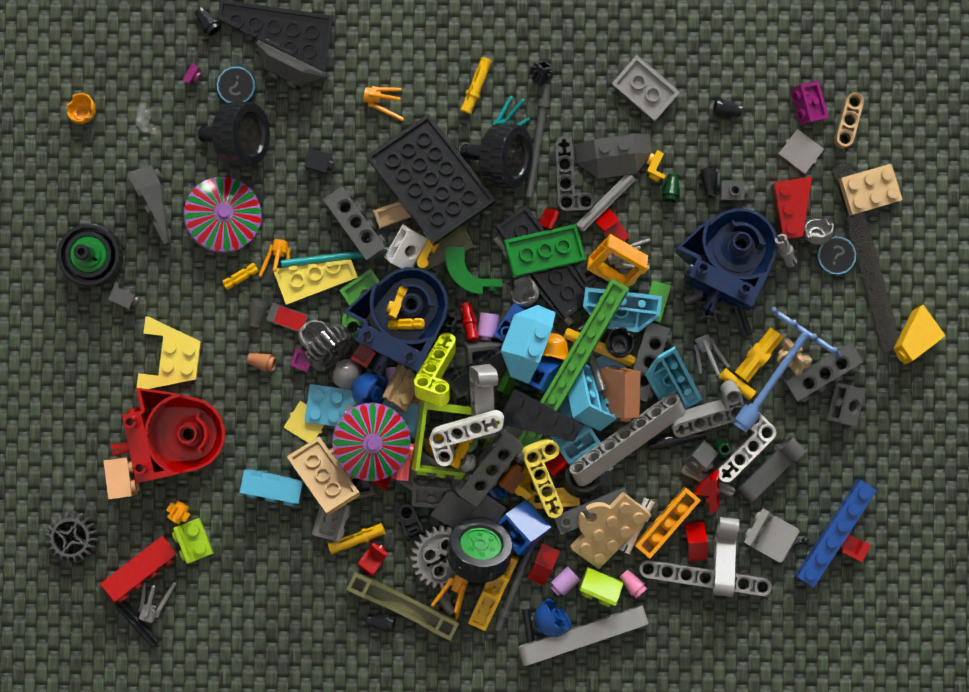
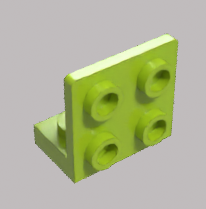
M200 518L173 528V538L176 543L179 542L181 550H179L180 556L187 564L214 553Z

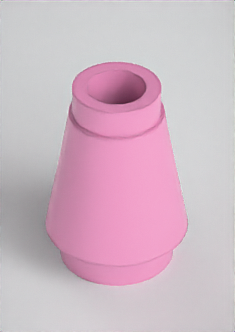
M629 570L620 576L630 595L636 599L648 589L645 586L646 583Z

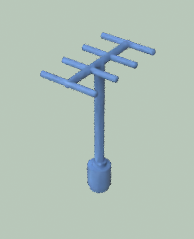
M772 307V311L777 319H781L796 329L797 332H800L801 335L753 404L750 403L749 406L745 404L736 416L734 425L744 432H747L748 429L751 430L761 416L758 413L760 405L807 338L834 354L837 359L841 358L840 352L836 347H832L817 337L816 334H812L795 320H791L779 312L776 307Z

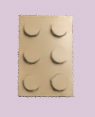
M892 164L838 179L849 216L903 200Z

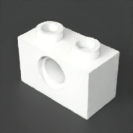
M402 224L384 258L400 268L414 267L428 238L422 233Z

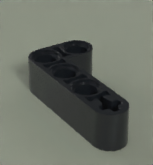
M502 345L458 371L452 367L444 372L443 380L449 384V392L454 399H458L470 392V366L490 364L496 369L497 375L507 370L500 351Z

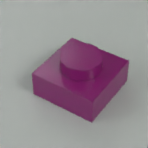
M192 63L183 81L190 86L193 83H197L201 77V69Z
M296 348L290 365L308 373L311 365L306 359V351Z

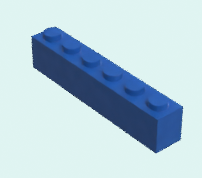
M857 479L794 576L811 587H815L877 490L862 480Z

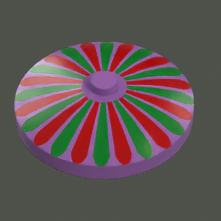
M214 177L201 182L191 191L184 207V222L189 235L198 245L212 252L230 253L242 249L255 237L261 222V208L253 191L244 183L229 177Z
M364 403L348 410L337 422L332 437L333 452L340 466L351 476L365 481L382 480L397 472L408 457L411 443L409 429L403 418L392 408L379 403Z

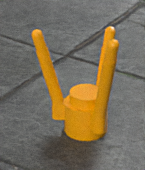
M366 87L363 102L368 103V107L375 108L395 119L404 121L403 117L375 104L380 102V98L400 101V97L381 94V92H400L401 88Z
M279 239L273 240V245L270 244L259 277H262L272 253L275 256L274 272L277 270L279 257H284L285 254L286 260L290 259L291 248H288L289 242Z
M455 574L454 578L449 577L446 585L437 595L431 606L434 607L451 585V590L458 593L454 609V618L457 620L469 581Z

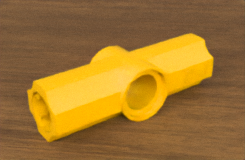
M770 327L760 341L756 342L746 355L747 357L734 373L748 383L757 370L763 367L769 360L772 351L784 337Z

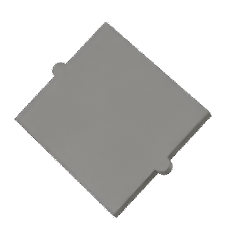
M797 129L791 138L786 140L785 146L778 155L805 174L812 164L817 162L816 159L824 149Z

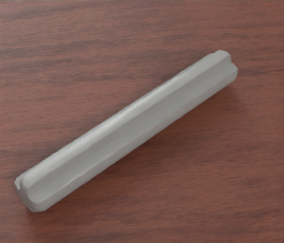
M632 174L623 176L576 223L577 227L581 231H585L635 182L634 176Z

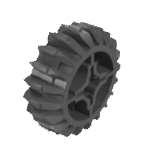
M342 324L331 325L329 328H325L324 331L319 332V335L310 342L305 353L306 359L316 370L323 371L329 369L349 353V349L352 348L354 343V336Z
M68 511L64 512V517L61 514L57 515L59 522L56 519H52L51 522L54 526H47V529L52 531L51 533H45L46 537H51V540L46 541V544H52V547L48 548V550L53 551L55 549L56 552L53 554V557H57L60 554L59 561H63L66 557L67 563H71L73 557L74 562L77 563L79 562V557L82 560L86 559L84 553L87 555L92 554L89 548H96L92 542L98 541V538L92 537V534H97L98 531L91 530L95 526L94 523L87 524L90 521L89 517L82 520L84 517L83 513H80L77 517V512L73 511L70 517ZM67 521L75 522L69 531L60 529ZM80 525L85 530L86 540L80 536ZM74 533L76 540L69 541L66 534ZM57 534L64 540L63 549L58 543ZM73 544L84 546L77 553L68 552Z

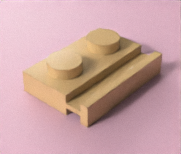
M402 364L397 365L382 398L388 400L391 405L401 412H406L414 396V379L416 374L406 369Z

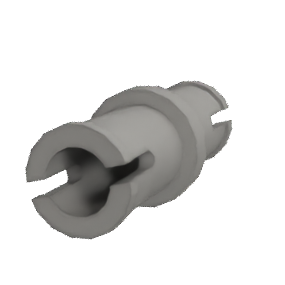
M785 234L777 235L778 238H775V242L779 248V255L783 257L787 267L795 266L797 259L794 256L793 246L789 244Z

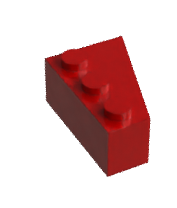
M812 177L774 182L771 185L779 234H785L788 240L798 239L803 236Z

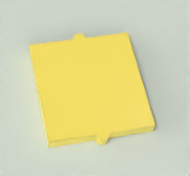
M300 401L295 410L290 413L291 416L284 428L309 443L317 438L319 433H322L324 425L305 422L307 404Z

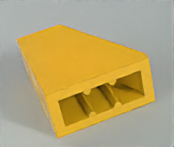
M921 305L912 310L893 349L896 352L897 358L905 365L915 360L944 338L945 334L925 306Z

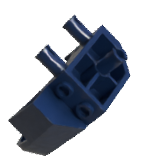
M743 208L724 211L711 221L708 219L676 248L675 253L690 265L684 276L688 278L685 284L709 295L702 307L704 311H707L709 305H711L708 313L714 314L719 301L729 306L749 311L752 308L771 270L778 247L775 242V238H777L776 232L771 223L762 214ZM741 242L745 248H738L735 243Z
M405 267L393 271L381 281L372 285L343 312L363 323V326H358L354 334L357 337L355 341L380 353L371 371L376 373L378 367L381 366L377 374L382 376L389 360L392 359L419 372L446 318L448 308L447 292L440 280L431 272L421 268ZM401 285L404 288H408L402 299V305L395 319L422 318L425 321L423 329H399L396 331L388 329V321L391 319L386 318L388 312L385 310L389 301L395 299ZM414 299L417 302L416 308L408 309L406 307L407 300Z

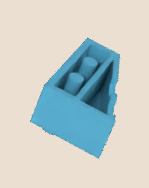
M586 364L568 394L571 414L576 421L601 431L615 421L616 417L614 414H610L607 407L609 404L608 399H604L602 394L599 393L591 367Z
M246 469L243 473L239 493L246 494V497L257 499V496L264 497L265 501L276 503V500L284 501V505L294 507L295 503H300L304 482L299 479Z

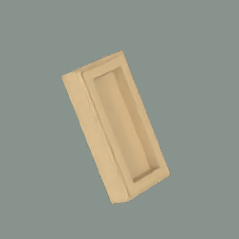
M399 201L373 210L379 229L412 218Z

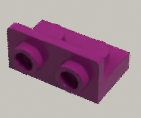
M819 81L802 84L790 90L800 126L829 118Z

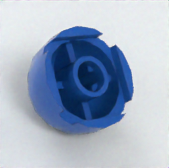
M374 372L360 375L352 383V398L357 405L364 403L382 404L384 401L382 396L386 390L384 389L385 383L388 384L387 378Z
M546 599L535 612V628L541 635L559 637L571 630L569 627L572 623L565 610L561 607L559 611L555 606L557 602L552 599Z

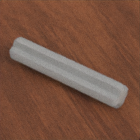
M686 464L681 470V473L699 482L708 476L704 472L697 475ZM720 481V492L732 497L735 487Z

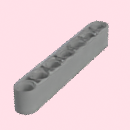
M674 393L665 396L641 413L638 418L630 421L573 462L569 470L577 485L585 486L681 418L685 413V408L679 396Z
M643 560L638 567L640 574L646 578L713 588L712 569L654 560ZM645 564L653 566L651 573H643V566ZM664 567L671 568L672 573L670 576L664 577L662 575ZM683 570L690 571L691 576L689 579L683 580L681 578ZM702 573L709 574L708 582L702 583L700 581ZM735 573L734 592L766 596L771 592L772 585L767 579ZM745 578L748 584L745 588L740 589L738 582L740 579ZM764 581L767 587L764 591L760 592L757 589V585L759 582Z
M639 605L573 627L570 631L559 637H544L518 646L517 649L523 666H527L645 626L649 622L643 605Z

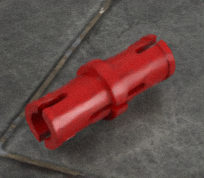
M463 303L460 305L467 342H476L479 340L476 328L477 319L474 317L472 303Z

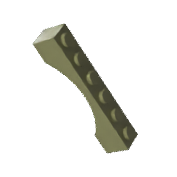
M358 571L354 572L346 589L364 599L388 608L450 641L459 625L458 620Z

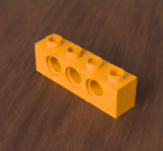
M683 487L634 545L651 559L701 500L686 487Z

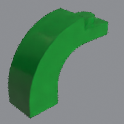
M445 247L447 269L459 286L477 294H483V286H486V290L498 291V287H502V279L477 278L467 270L464 261L465 247Z

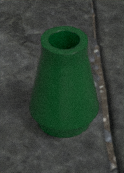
M669 173L667 175V180L661 194L663 201L669 203L678 202V198H680L678 174Z
M724 439L716 441L713 449L718 453V458H727L732 452L730 442ZM725 445L727 451L723 453L721 448Z

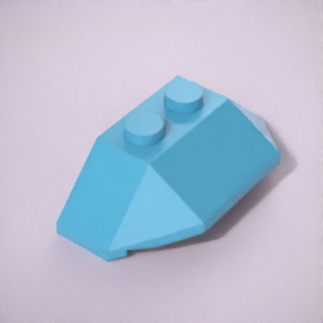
M585 287L583 307L590 315L606 289ZM628 292L607 329L625 327L627 331L639 332L660 316L662 296Z
M537 305L514 314L500 350L510 377L529 384L540 363L553 328L555 312Z
M675 346L657 356L645 373L659 401L665 396L674 393L679 396L684 408L688 409L703 400Z

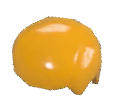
M78 93L72 96V101L67 104V115L72 122L82 125L90 122L95 116L96 106L89 95Z

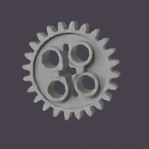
M440 525L439 531L435 527H432V533L425 530L426 536L419 535L421 541H414L417 548H411L415 555L410 556L415 561L411 566L417 568L414 573L416 575L420 574L418 578L421 581L425 579L424 583L426 585L431 583L433 588L439 583V587L443 589L444 583H447L449 577L454 578L456 574L449 566L447 547L441 548L442 542L449 540L452 532L450 526L447 527L446 531L442 525ZM432 550V556L425 558L426 551ZM440 554H443V560H440ZM442 566V571L439 574H434V569Z

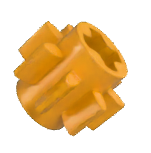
M179 500L175 504L173 502L170 503L166 509L169 512L167 517L177 524H180L181 521L186 522L191 514L188 513L189 507Z

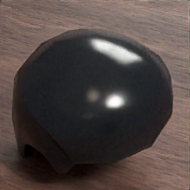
M625 327L612 329L605 339L607 351L616 358L628 356L634 348L633 336Z

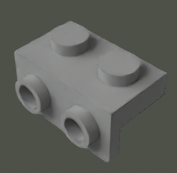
M346 504L329 516L326 515L320 506L312 535L339 543L344 535L345 522L350 515V506Z

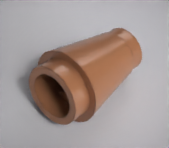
M249 353L247 357V364L266 373L273 372L276 367L277 358L273 357L272 354Z

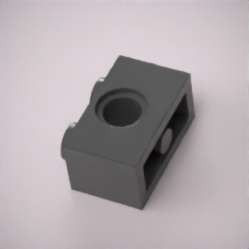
M836 383L827 420L856 427L865 390L851 385Z

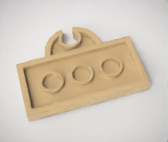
M320 437L315 438L287 456L288 461L327 516L360 496L359 491L351 481L354 477L340 466L334 455L333 448L329 450Z
M624 492L610 505L603 502L589 504L586 506L588 512L595 513V515L588 519L584 513L580 512L578 525L582 534L571 544V549L600 569L651 517V514Z

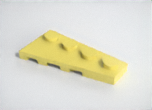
M351 259L277 268L276 272H274L286 305L358 278Z

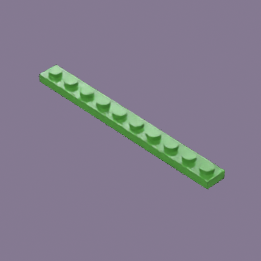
M613 278L611 279L540 402L557 411L560 410L630 288ZM523 430L519 437L520 442L523 444L522 449L543 439L544 435Z

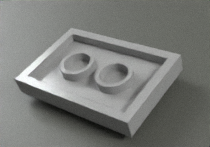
M637 55L611 84L654 122L680 93Z

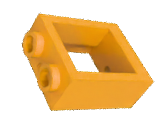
M609 234L588 257L587 270L608 282L613 278L629 287L635 284L641 274L646 273L649 266L647 264L648 255ZM613 253L631 263L634 267L624 275L603 262Z

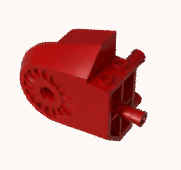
M136 388L140 408L126 410L127 414L122 415L127 442L111 444V449L120 448V450L112 451L114 457L130 453L136 483L199 470L211 464L222 451L225 443L226 429L223 419L216 408L204 400L166 391ZM189 428L194 431V437L190 440L185 436V432Z

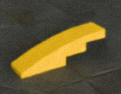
M512 555L510 565L504 575L494 581L486 582L468 624L486 631L519 558Z

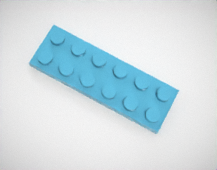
M310 384L305 422L336 426L339 419L344 415L346 405L357 406L352 398V390ZM384 399L382 404L392 408L403 418L409 429L410 437L415 438L420 402L410 403L407 411L401 412L391 405L388 400Z

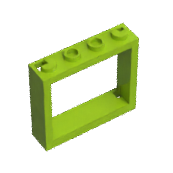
M420 400L411 469L417 471V475L428 476L429 472L435 473V477L447 478V475H454V479L462 480L466 474L462 469L420 465L427 410L471 415V407L454 404L438 406ZM492 438L485 439L483 450L486 448V446ZM492 465L486 471H491Z

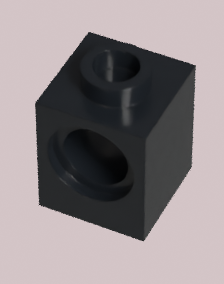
M309 148L304 167L327 175L328 171L333 170L335 160H332L333 156L331 154Z

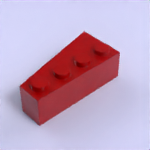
M161 536L100 583L99 587L113 605L117 601L121 603L129 597L127 593L142 587L145 579L148 577L152 579L160 573L158 570L163 565L167 567L175 561L174 556L177 553L166 539Z

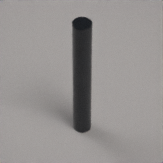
M530 608L523 609L527 643L535 641ZM539 662L531 664V667L539 666Z

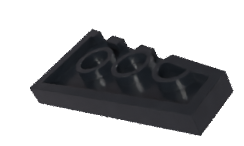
M518 389L513 390L502 412L504 415L503 425L571 442L575 441L583 424Z

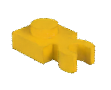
M402 285L399 287L395 299L389 301L385 311L388 312L386 318L395 319L402 305V299L406 295L408 288H404Z

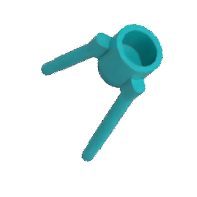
M510 96L499 116L492 124L508 123L525 100L521 99L509 115L503 119L502 117L513 99V96ZM527 117L517 125L523 126L530 121V118Z

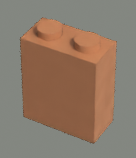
M617 366L602 367L601 376L606 388V392L602 396L604 399H608L609 404L607 407L610 414H614L616 419L620 418V421L624 422L631 421V418H638L640 413L641 371Z

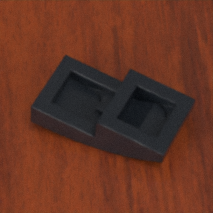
M588 259L575 267L587 287L607 288L608 284L603 278L587 270Z

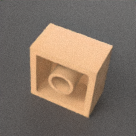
M131 457L104 460L108 499L138 495L137 491H140V483H136Z

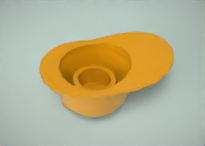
M550 333L542 356H552L565 360L569 353L566 339L559 334Z

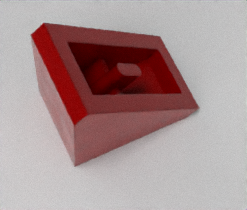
M704 521L684 523L688 562L708 560V540Z

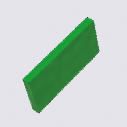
M576 224L503 241L512 278L586 261Z

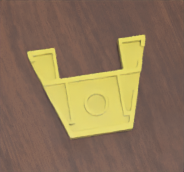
M146 316L143 334L163 336L159 375L138 373L137 388L152 389L197 380L201 341Z

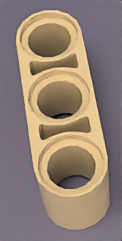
M851 93L843 102L834 137V143L840 149L847 148L854 141L864 104L863 96L859 93ZM850 98H855L858 101L857 107L850 105ZM846 116L853 119L852 125L845 123L844 119ZM840 135L848 137L847 144H843L840 141Z

